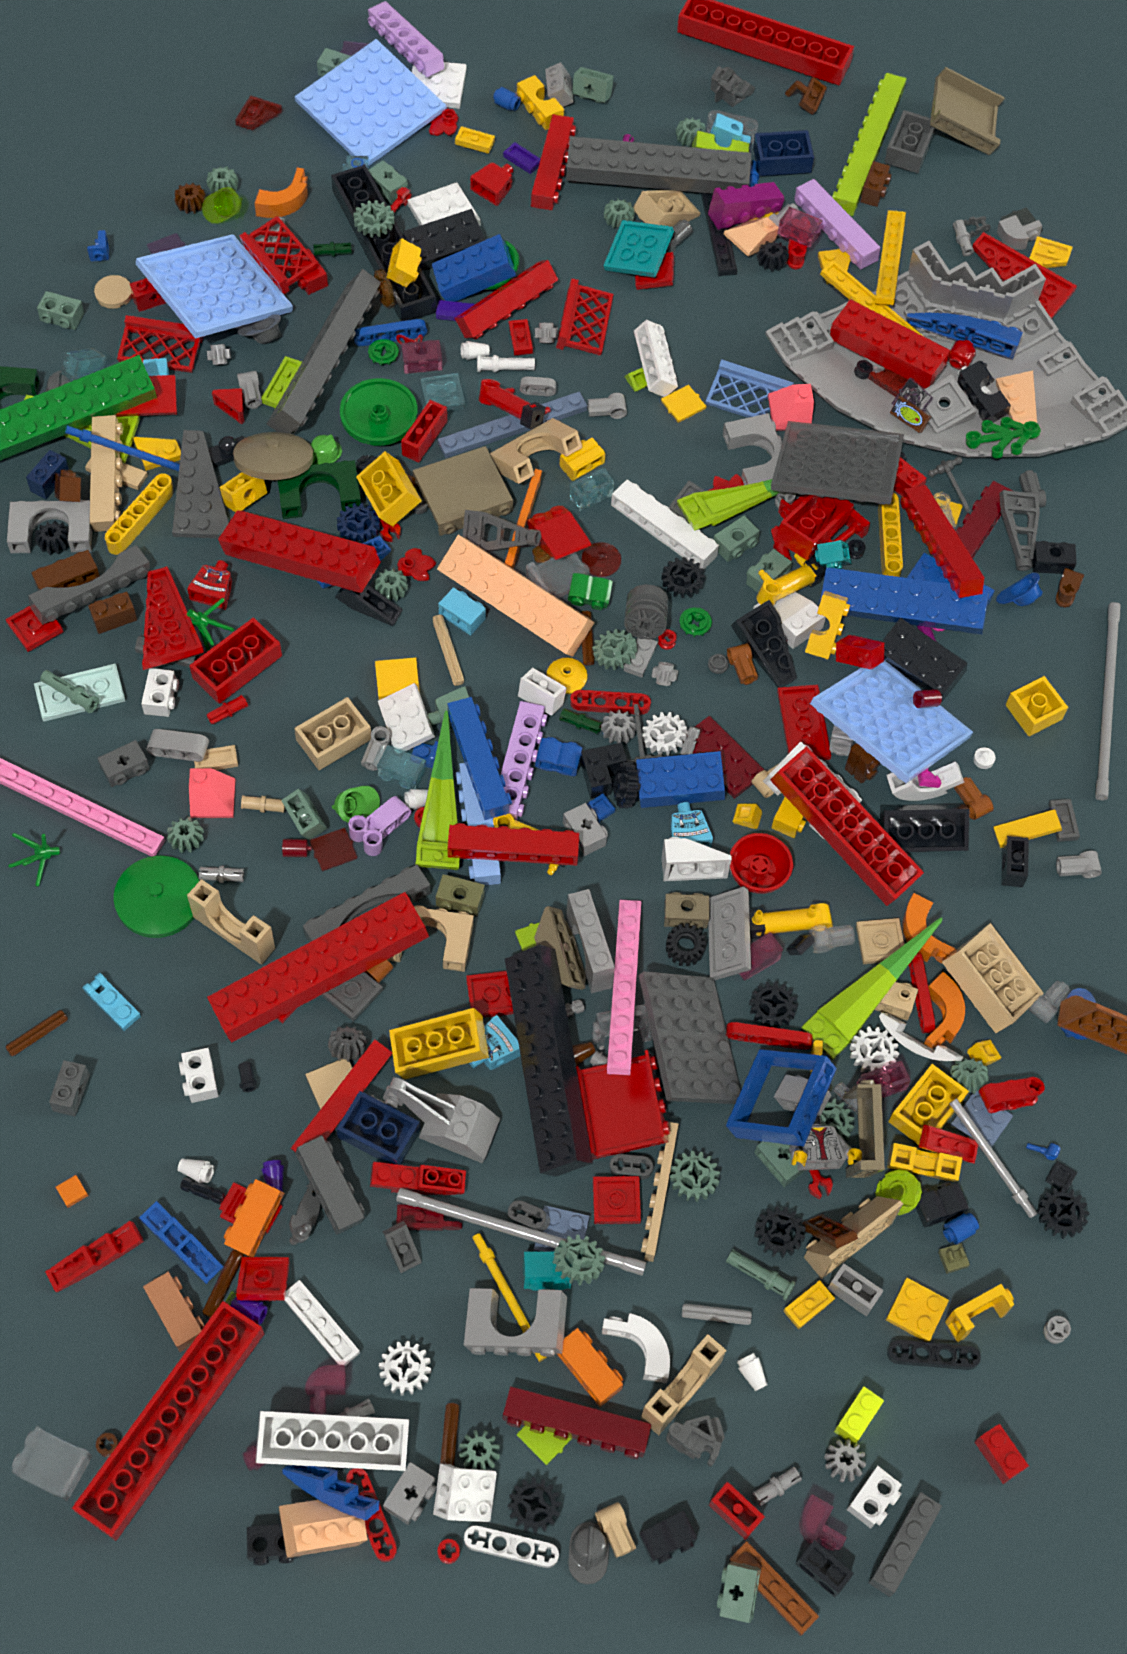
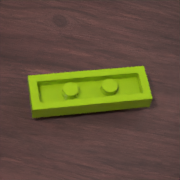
M285 356L261 398L262 404L276 408L302 361Z

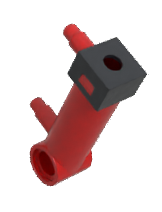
M483 379L481 381L479 402L486 405H494L520 419V424L528 429L543 424L544 415L550 412L548 406L545 407L537 402L529 403L514 395V388L512 387L503 389L498 381L492 379Z

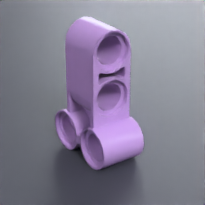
M394 796L367 818L360 815L352 817L349 820L350 838L355 842L363 841L365 853L370 856H377L382 852L383 839L404 823L412 811L397 796ZM357 827L363 828L361 830H355V828ZM371 841L377 842L376 844H369Z

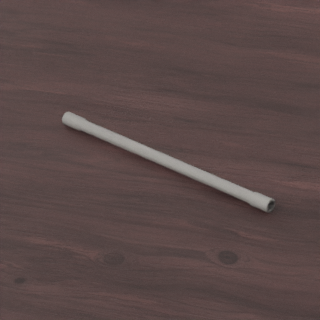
M1116 602L1108 605L1107 618L1108 634L1101 737L1095 798L1102 801L1108 799L1110 746L1118 624L1121 605Z
M403 1188L399 1189L396 1201L421 1207L549 1247L556 1248L561 1240L566 1241V1239L425 1197ZM602 1250L601 1255L605 1256V1264L643 1276L646 1262Z

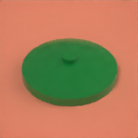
M374 378L362 381L345 393L340 404V419L345 431L355 440L368 445H389L402 440L418 418L417 402L412 392L401 383L390 379Z
M151 856L141 859L129 866L116 883L114 906L117 915L129 930L138 935L149 938H162L174 935L185 929L195 919L187 895L197 885L199 879L189 865L177 858Z

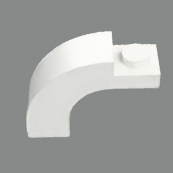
M956 762L931 771L941 780L942 784L939 788L919 786L917 776L908 783H905L898 779L894 773L887 775L892 794L906 801H920L947 794L948 789L964 783L959 765Z
M630 1313L628 1322H623V1319L618 1317L604 1319L602 1334L628 1338L641 1347L645 1356L643 1380L667 1383L670 1355L666 1341L659 1330L646 1319Z

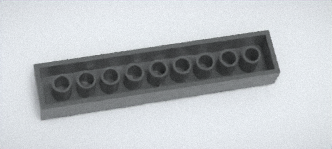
M570 136L566 180L713 194L715 188L726 190L730 186H733L735 189L741 188L742 185L749 186L751 153Z
M364 269L345 286L269 418L267 425L275 431L294 434L299 426L302 427L308 419L306 417L307 412L310 413L316 405L314 402L315 398H319L324 391L323 384L330 380L332 376L331 370L337 367L340 362L339 356L343 355L347 350L348 346L346 343L353 339L356 334L354 329L358 328L363 322V313L366 314L371 308L372 304H370L371 299L374 300L378 295V287L381 282Z

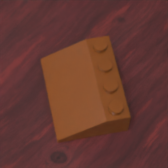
M1077 995L1061 1001L1057 1026L1127 1054L1126 1015L1085 1000Z

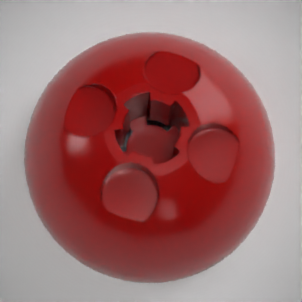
M764 833L746 835L734 844L730 852L732 860L729 867L734 880L740 887H745L752 893L767 894L778 890L788 881L793 870V859L789 849L781 840L772 835Z

